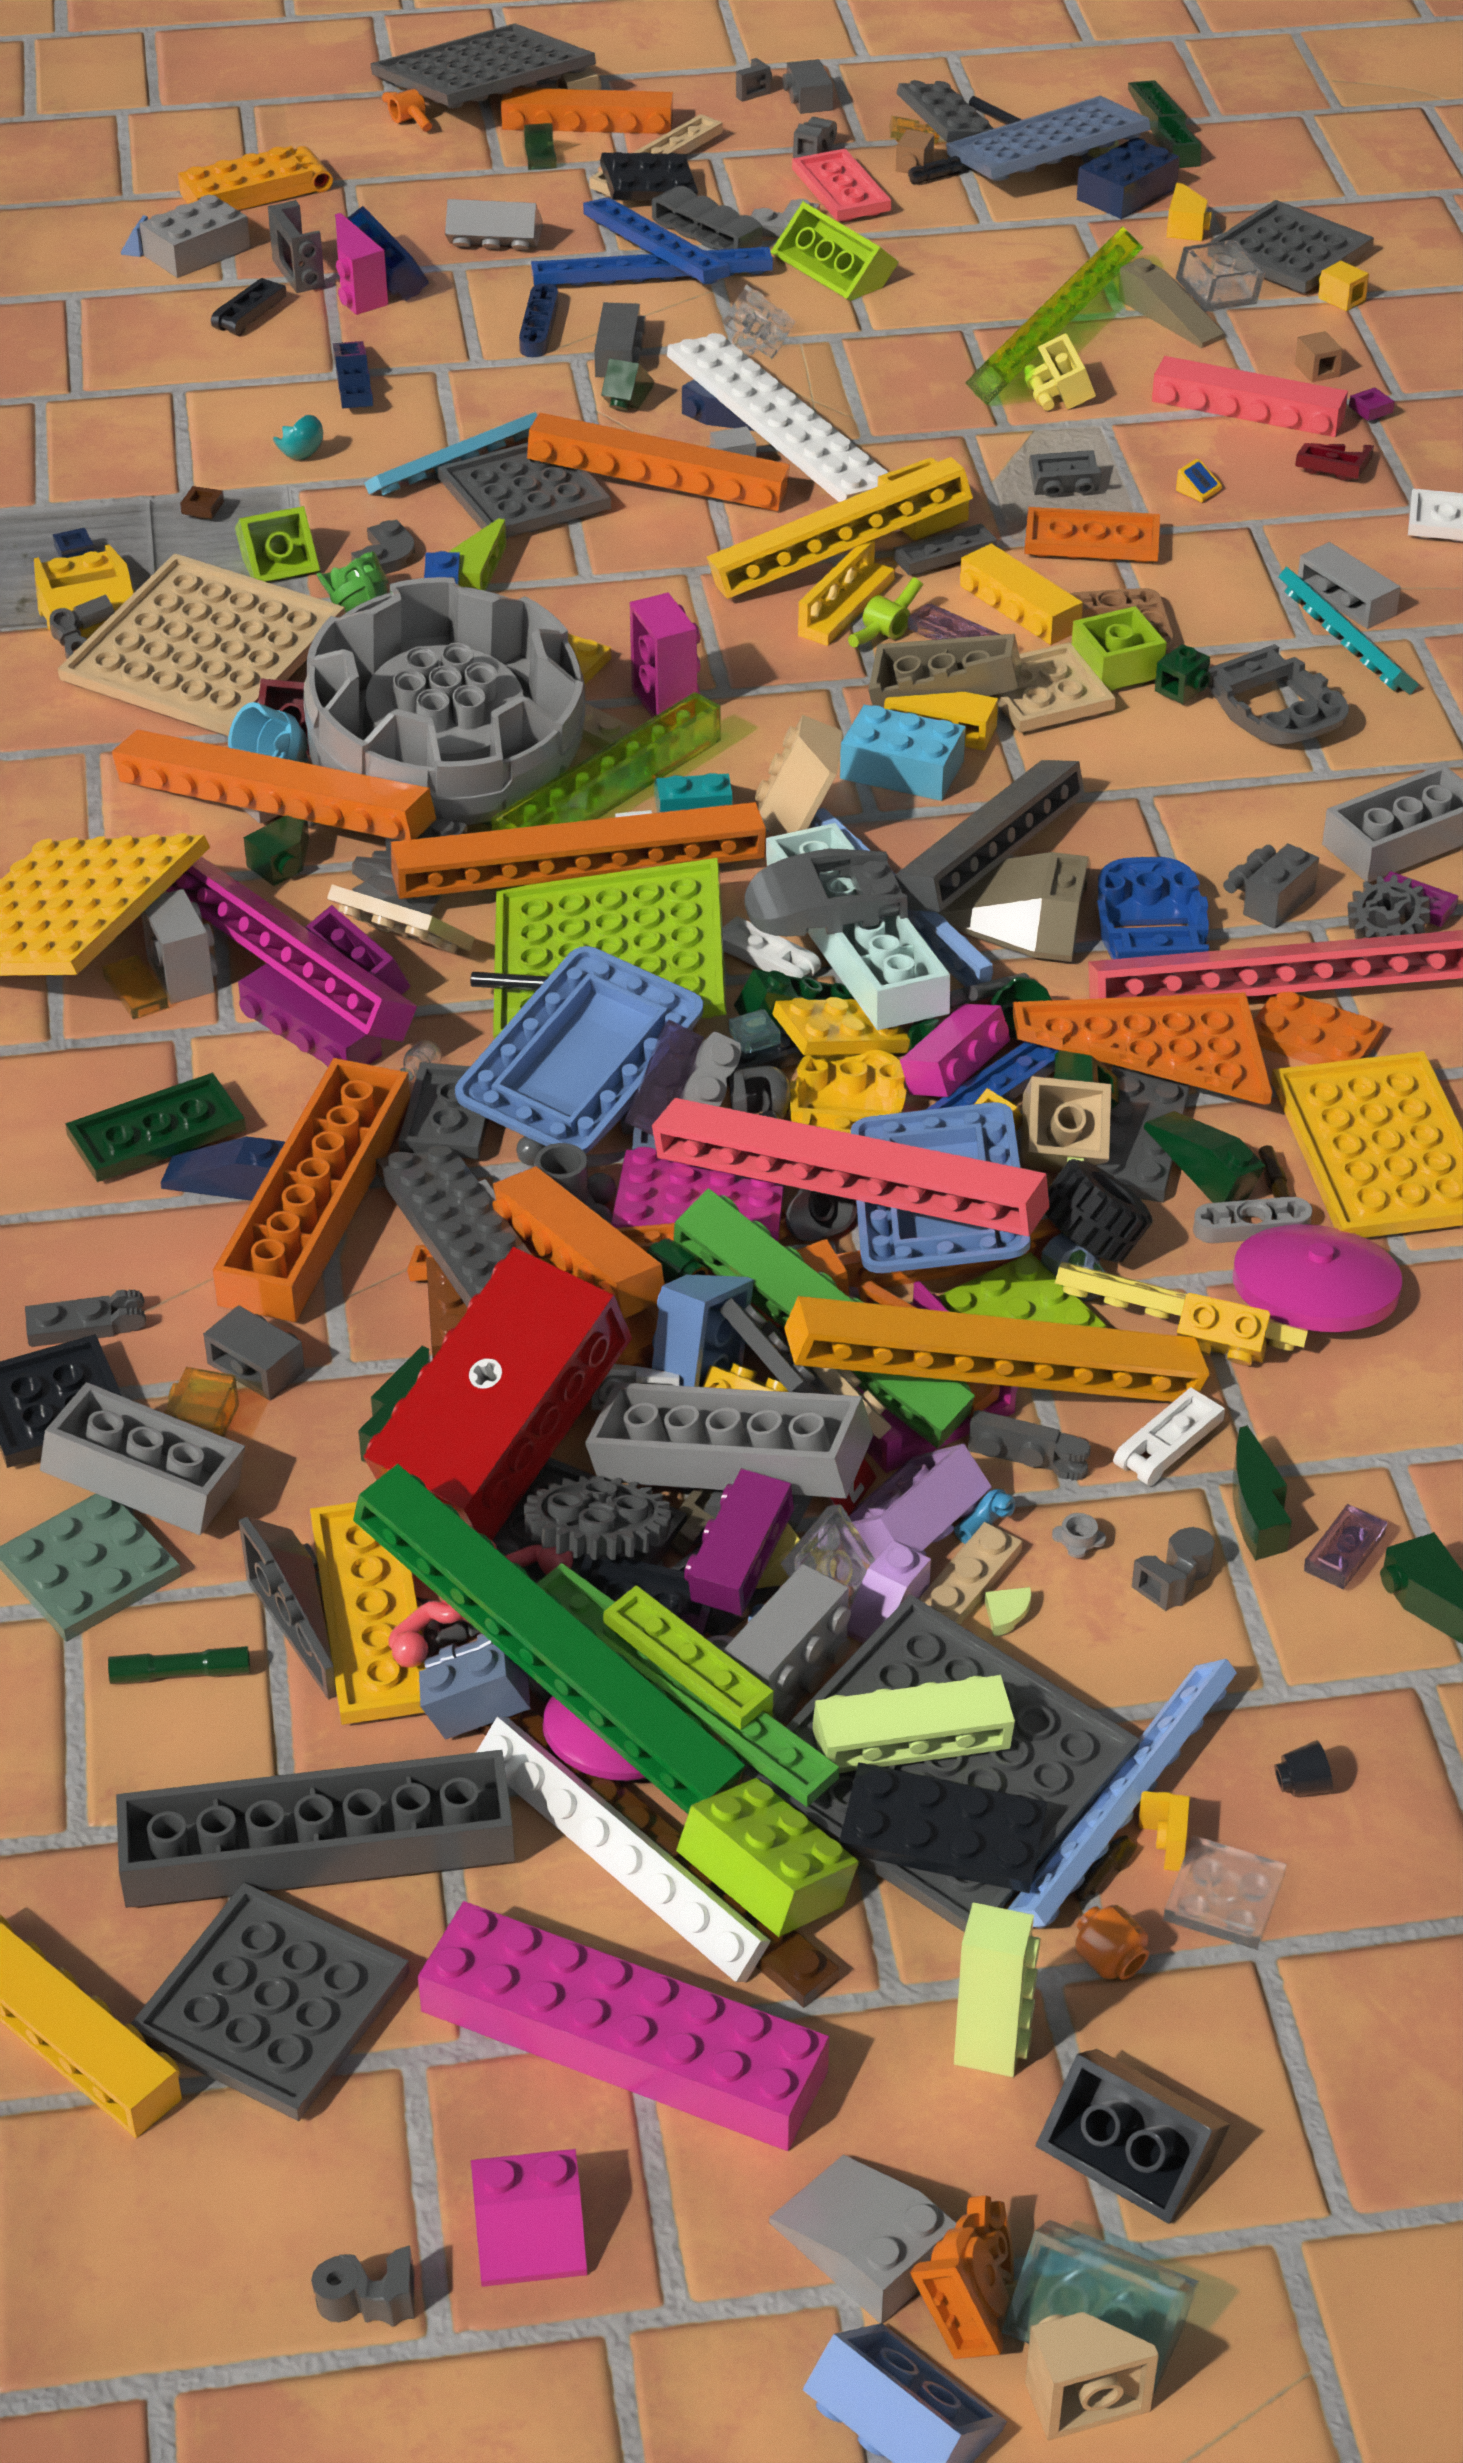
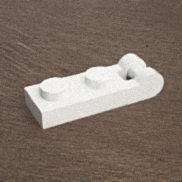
M738 916L723 927L724 952L763 971L770 972L776 970L788 976L802 978L814 975L821 968V961L813 952L780 936L764 933L754 927L751 922Z
M1190 1387L1123 1443L1117 1450L1113 1462L1124 1471L1131 1469L1137 1473V1479L1149 1487L1153 1486L1160 1479L1163 1471L1224 1421L1225 1408ZM1146 1451L1151 1456L1146 1459L1141 1454Z

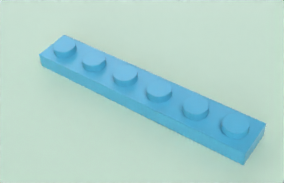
M533 412L376 475L364 482L369 495L381 491L384 496L400 489L399 482L408 480L409 485L427 478L425 472L434 469L436 474H438V467L451 464L456 459L461 458L462 461L480 456L479 450L486 447L489 453L506 446L505 440L513 437L515 442L525 439L529 436V429L538 415L536 412Z

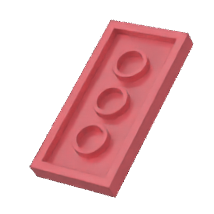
M845 148L792 159V170L836 221L848 222L853 220V218L877 216L882 212L891 211V199Z

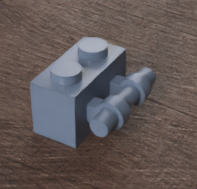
M482 1633L478 1634L476 1641L459 1647L451 1644L441 1648L438 1655L425 1659L426 1669L419 1671L420 1707L445 1740L493 1723L497 1717H509L530 1709L528 1674Z

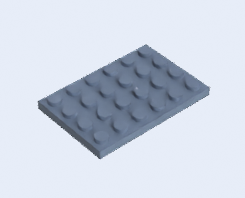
M1097 96L947 143L946 148L948 156H958L961 163L980 172L982 175L989 177L993 181H1002L1009 178V174L1018 171L1021 173L1031 172L1036 169L1037 165L1043 163L1056 164L1062 161V157L1069 155H1085L1089 152L1088 149L1097 146L1099 148L1110 147L1115 144L1116 140L1123 138L1126 140L1140 137L1142 132L1151 129L1149 118L1103 96Z

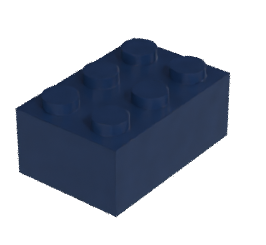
M1142 138L1130 139L1079 167L1077 200L1123 219L1175 190L1178 181L1180 156L1168 152L1165 148L1146 143Z

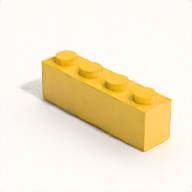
M992 543L961 557L960 586L1049 645L1071 636L1073 621L1082 619L1083 602Z

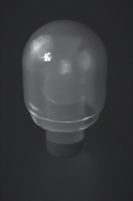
M421 1040L406 1052L403 1060L404 1066L400 1071L408 1072L409 1082L417 1076L420 1062L440 1063L441 1050L439 1046L433 1041Z

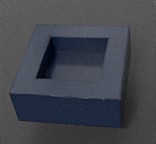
M85 527L53 534L54 546L60 558L81 556L87 552H95L94 544Z

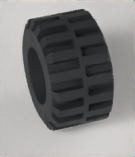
M1076 1159L1069 1160L1048 1188L1050 1207L1045 1213L1048 1219L1077 1245L1102 1259L1117 1263L1123 1262L1153 1223L1148 1208L1134 1192L1118 1179L1091 1163Z

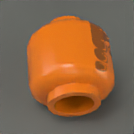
M1110 1905L1100 1909L1095 1906L1084 1913L1079 1919L1077 1928L1080 1931L1075 1940L1076 1951L1101 1977L1109 1980L1118 1977L1121 1980L1128 1979L1138 1972L1149 1957V1951L1146 1949L1149 1944L1148 1933L1124 1908L1118 1905Z

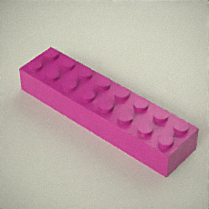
M466 1901L462 1902L418 1975L421 2012L785 2151H789L828 2073L829 2036Z

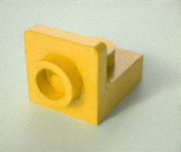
M1144 1791L1141 1793L1138 1826L1141 1829L1157 1830L1156 1849L1165 1850L1164 1870L1183 1872L1190 1796L1175 1795L1169 1792L1156 1793Z

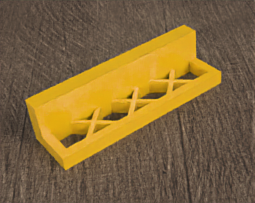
M875 539L856 546L799 601L798 636L828 646L865 610L868 602L873 597L880 595L894 581V568L874 562Z

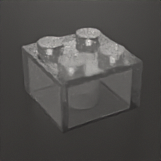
M1234 239L1185 246L1182 251L1176 279L1205 311L1214 312L1219 309L1257 304L1265 271Z

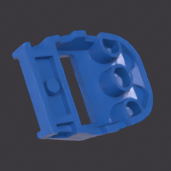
M1131 857L1112 861L1102 868L1098 876L1097 904L1102 942L1112 959L1206 952L1209 950V944H1206L1209 931V920H1207L1208 901L1206 896H1201L1199 892L1200 882L1189 866L1167 857ZM1188 924V926L1115 928V926Z

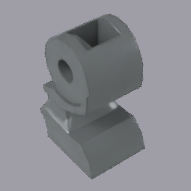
M811 117L809 122L799 124L798 128L794 131L793 158L822 153V149H831L837 134L836 122Z
M1196 1527L1178 1530L1169 1538L1166 1563L1157 1556H1142L1135 1559L1132 1588L1165 1611L1174 1606H1182L1187 1594L1194 1589V1581L1207 1577L1211 1572L1215 1543L1213 1536L1208 1531Z
M410 2245L396 2249L386 2258L387 2273L379 2281H372L367 2277L355 2255L342 2254L319 2264L313 2272L311 2282L316 2295L317 2310L321 2316L331 2322H344L350 2320L358 2313H362L364 2321L367 2323L372 2320H379L388 2323L392 2327L396 2326L400 2321L414 2319L415 2270Z

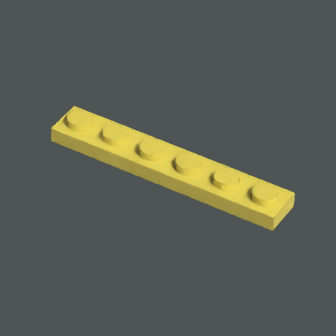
M1061 1262L1055 1284L1064 1286L1063 1292L1078 1297H1087L1088 1292L1105 1296L1103 1302L1109 1305L1128 1308L1129 1303L1146 1307L1145 1313L1169 1319L1170 1313L1181 1316L1187 1293L1066 1262ZM1270 1318L1265 1338L1270 1339L1268 1344L1273 1347L1293 1351L1294 1346L1304 1348L1308 1329L1283 1324Z

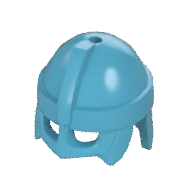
M256 702L244 705L236 714L229 731V748L303 763L309 760L306 754L308 746L306 734L294 716Z

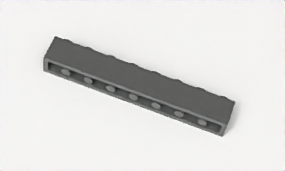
M1041 760L896 873L895 878L902 893L907 895L908 910L941 912L1083 797L1085 793L1080 762Z

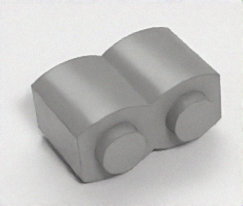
M716 1031L713 1032L692 1053L688 1064V1078L679 1086L675 1098L719 1107L726 1094V1078L732 1074L740 1060L741 1044Z

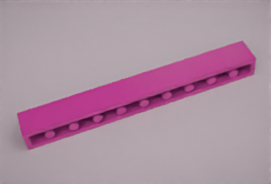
M200 857L165 890L169 893L184 889L190 902L198 904L201 916L365 1034L403 1042L417 1009L415 1004L204 857Z

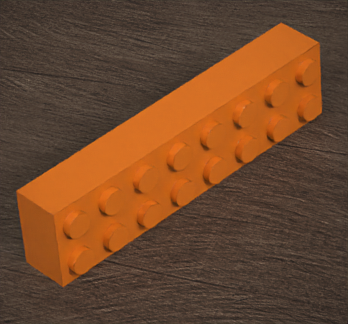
M337 1058L332 1059L213 1268L217 1306L234 1309L240 1305L253 1314L291 1322L298 1320L376 1175V1159L386 1156L404 1123L410 1101L408 1072Z

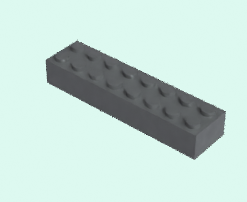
M503 1749L116 1794L119 1876L125 1908L234 1895L243 1882L261 1891L515 1861L513 1826Z

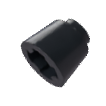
M1318 1740L1281 1756V1763L1274 1765L1277 1782L1282 1792L1290 1790L1292 1796L1296 1797L1333 1791V1780L1324 1749Z

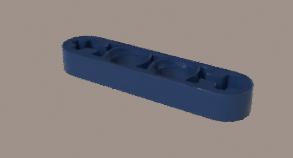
M538 284L532 287L519 334L520 353L526 357H540L546 354L558 308V288L552 284Z

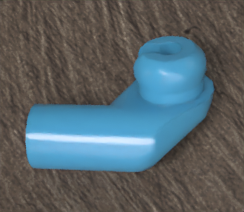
M1003 1489L989 1491L974 1510L954 1528L956 1537L966 1544L984 1522L991 1525L999 1517L1006 1518L1010 1516L1016 1506L1014 1497L1006 1494Z

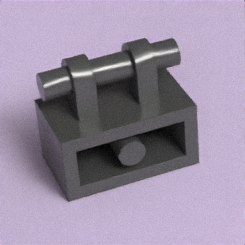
M1288 843L1276 853L1275 848L1268 844L1262 849H1255L1248 855L1247 862L1244 865H1237L1231 870L1228 875L1229 878L1223 883V886L1229 893H1234L1238 889L1246 892L1243 915L1275 929L1315 893L1319 857Z

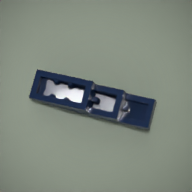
M364 342L332 343L342 409L373 406V395Z

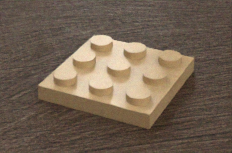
M1070 642L1019 654L1022 668L1018 689L991 695V697L998 698V706L1019 733L1115 710L1116 699Z
M331 885L327 897L328 900L340 905L338 912L366 923L370 927L387 933L392 931L415 942L422 943L424 941L438 949L453 954L456 953L457 947L471 951L475 939L474 936L431 915L336 885Z

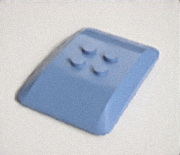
M590 946L576 948L565 957L459 1079L455 1086V1097L463 1107L542 1145L568 1143L588 1153L624 1116L672 1058L703 1014V1001L696 993Z
M999 1102L869 1116L856 1121L851 1127V1134L1020 1168L1013 1112L1009 1106ZM856 1200L861 1261L863 1267L870 1272L889 1273L1012 1259L1022 1256L1030 1249V1236Z

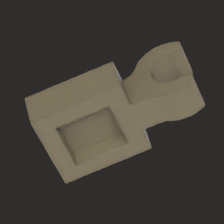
M694 1488L678 1510L687 1514V1521L671 1542V1547L683 1556L700 1533L704 1532L709 1519H715L703 1511L714 1489Z

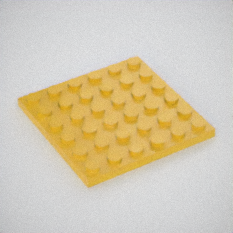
M179 833L174 836H160L159 834H152L147 837L135 838L131 835L111 839L99 836L86 840H79L77 837L61 841H53L48 838L34 844L32 847L33 851L24 859L10 866L11 871L0 879V976L77 975L210 848L205 835Z

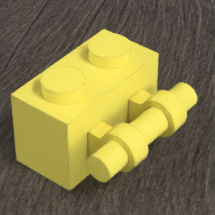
M1067 333L1038 346L1044 364L1038 367L1028 365L1024 369L1025 382L1029 389L1034 391L1033 397L1036 403L1042 406L1045 411L1053 409V398L1058 394L1067 410L1081 405L1096 396L1087 371Z

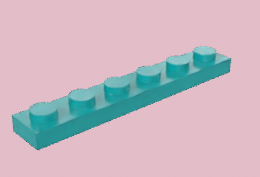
M1287 566L1278 578L1287 585L1284 592L1298 604L1304 600L1306 604L1303 606V609L1317 621L1322 617L1325 621L1321 626L1335 638L1341 634L1344 638L1340 643L1356 656L1361 652L1363 656L1360 661L1373 673H1376L1378 669L1383 672L1379 679L1393 691L1400 687L1410 695L1419 684L1305 580Z

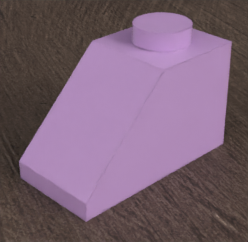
M892 1540L867 1569L850 1609L851 1615L848 1621L847 1636L864 1644L910 1594L919 1599L930 1586L931 1559Z

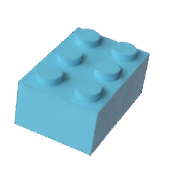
M864 704L841 742L840 779L942 801L964 762L966 726L954 724L947 720H935L921 717L914 713H903L884 709L881 706Z

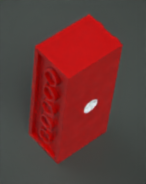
M513 1246L505 1259H501L495 1265L491 1278L482 1291L474 1295L470 1300L467 1312L457 1326L447 1332L443 1339L442 1347L432 1361L422 1367L418 1374L417 1382L407 1396L397 1402L393 1409L392 1417L382 1431L374 1435L368 1443L363 1458L376 1480L396 1464H399L409 1474L419 1477L426 1488L441 1502L451 1505L458 1512L460 1518L477 1533H482L493 1540L632 1340L631 1333L615 1296Z

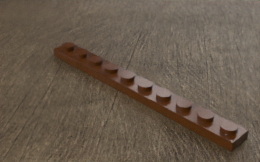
M532 1708L507 1717L767 1937L771 1942L757 1963L756 1968L799 2005L805 2008L839 1980V1967L798 1932L793 1930L780 1937L776 1936L680 1855L676 1850L681 1834L617 1780L599 1778L583 1773L560 1759L545 1739L543 1718ZM493 1723L477 1729L486 1736Z

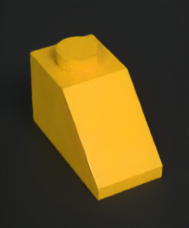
M1176 183L1168 214L1167 238L1202 241L1204 231L1210 230L1212 212H1207L1208 200L1183 183Z

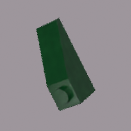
M1176 1111L1147 1121L1143 1126L1146 1132L1212 1203L1244 1201L1248 1199L1265 1168L1262 1161L1240 1138Z
M1435 1532L1387 1547L1384 1566L1380 1572L1385 1590L1390 1594L1393 1593L1404 1610L1463 1644V1571Z

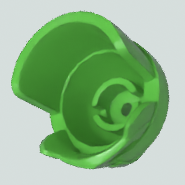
M374 551L371 553L367 552L360 558H355L343 568L334 567L330 573L322 574L320 572L316 574L329 594L331 602L344 606L345 613L368 600L387 594L388 579Z

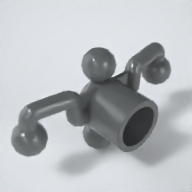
M526 1136L520 1139L517 1144L516 1153L521 1162L528 1166H537L611 1224L613 1214L603 1204L613 1199L616 1192L615 1182L605 1173H595L588 1177V1161L586 1153L581 1148L568 1143H556L545 1146Z

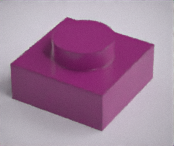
M1376 387L1350 396L1349 407L1368 421L1376 420L1394 411L1395 401Z

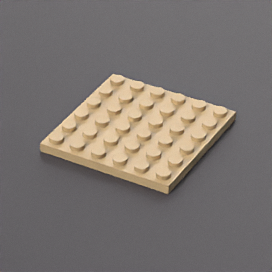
M174 553L57 669L59 679L229 736L232 722L239 710L248 703H258L261 678L287 681L307 660L309 648L321 626L330 616L337 618L345 614V607Z

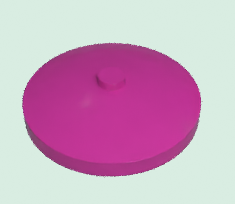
M1309 1224L1278 1226L1252 1235L1238 1248L1232 1274L1235 1289L1249 1306L1269 1311L1270 1318L1277 1322L1320 1332L1359 1330L1383 1321L1396 1309L1402 1288V1274L1399 1266L1380 1246L1354 1233L1342 1232L1337 1228Z

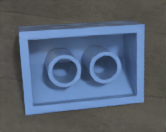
M685 1275L663 1285L657 1299L659 1313L657 1329L652 1340L654 1348L652 1369L678 1374L679 1386L702 1387L710 1365L731 1370L733 1363L743 1365L746 1341L719 1309L730 1298L744 1309L751 1304L754 1279L738 1276Z
M882 2323L833 2334L802 2389L817 2401L816 2408L824 2416L835 2422L847 2425L859 2435L857 2438L858 2442L866 2450L877 2456H885L892 2463H973L1001 2433L1007 2423L1004 2418Z

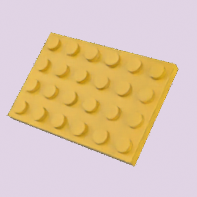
M1424 1051L1272 1069V1085L1334 1228L1342 1232L1354 1233L1367 1238L1463 1225V1130Z

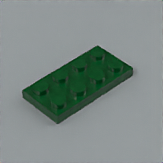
M213 1072L65 1123L68 1138L96 1182L246 1130L244 1116Z

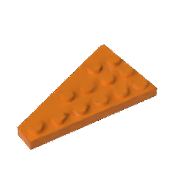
M1245 992L1013 1002V1019L1017 1039L1056 1050L1092 1055L1101 1062L1259 1104H1271L1272 1090Z

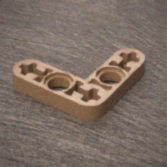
M1135 588L1070 593L1083 602L1082 619L1136 606L1149 622H1153L1150 624L1167 642L1166 654L1172 652L1173 632L1162 599L1155 590Z

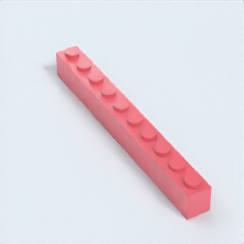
M1463 930L1088 961L1089 999L1245 992L1246 996L1278 994L1280 992H1306L1463 978Z
M674 1098L652 1125L657 1158L1018 1235L1029 1237L1050 1207L1047 1174L679 1098Z

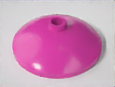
M551 1697L544 1712L543 1733L548 1745L560 1759L583 1773L610 1780L646 1778L555 1697Z

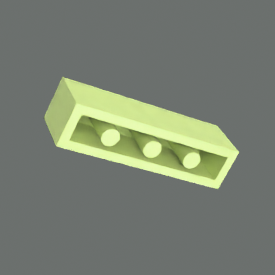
M1001 1675L989 1677L972 1676L960 1681L939 1684L928 1682L917 1687L895 1690L879 1689L872 1693L852 1696L834 1695L827 1699L816 1700L812 1729L818 1751L839 1766V1773L856 1771L858 1762L886 1767L1010 1749L1015 1720Z
M972 1903L961 1949L954 2065L1013 2077L1018 2058H1028L1033 2029H1030L1035 2008L1033 1996L1038 1976L1036 1965L1041 1944V1938L1032 1936L1034 1915Z

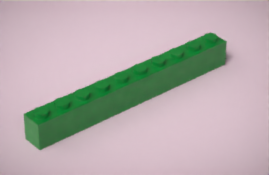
M396 1464L359 1494L353 1521L684 1812L689 1814L691 1805L737 1785L745 1764L738 1759L736 1753L730 1747L720 1744L703 1729L701 1723L693 1715L683 1712L668 1699L660 1686L650 1683L632 1667L630 1661L624 1655L614 1652L600 1640L592 1627L577 1620L562 1606L560 1600L555 1595L545 1592L528 1577L526 1571L519 1564L509 1561L494 1548L493 1543L487 1536L477 1533L460 1518L458 1512L451 1505L441 1502L426 1488L419 1477L409 1474L399 1464Z

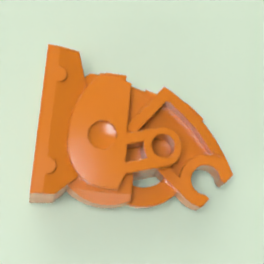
M988 2195L969 2197L967 2214L959 2218L955 2228L949 2229L946 2232L942 2241H937L932 2251L931 2261L919 2262L910 2271L954 2359L1001 2354L1003 2337L996 2320L998 2317L1004 2316L1010 2297L1005 2285L1014 2284L1013 2245L1004 2202H991V2197Z

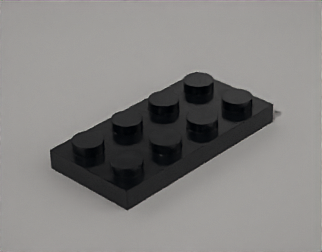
M858 1762L839 1844L849 1854L1030 1893L1048 1802Z

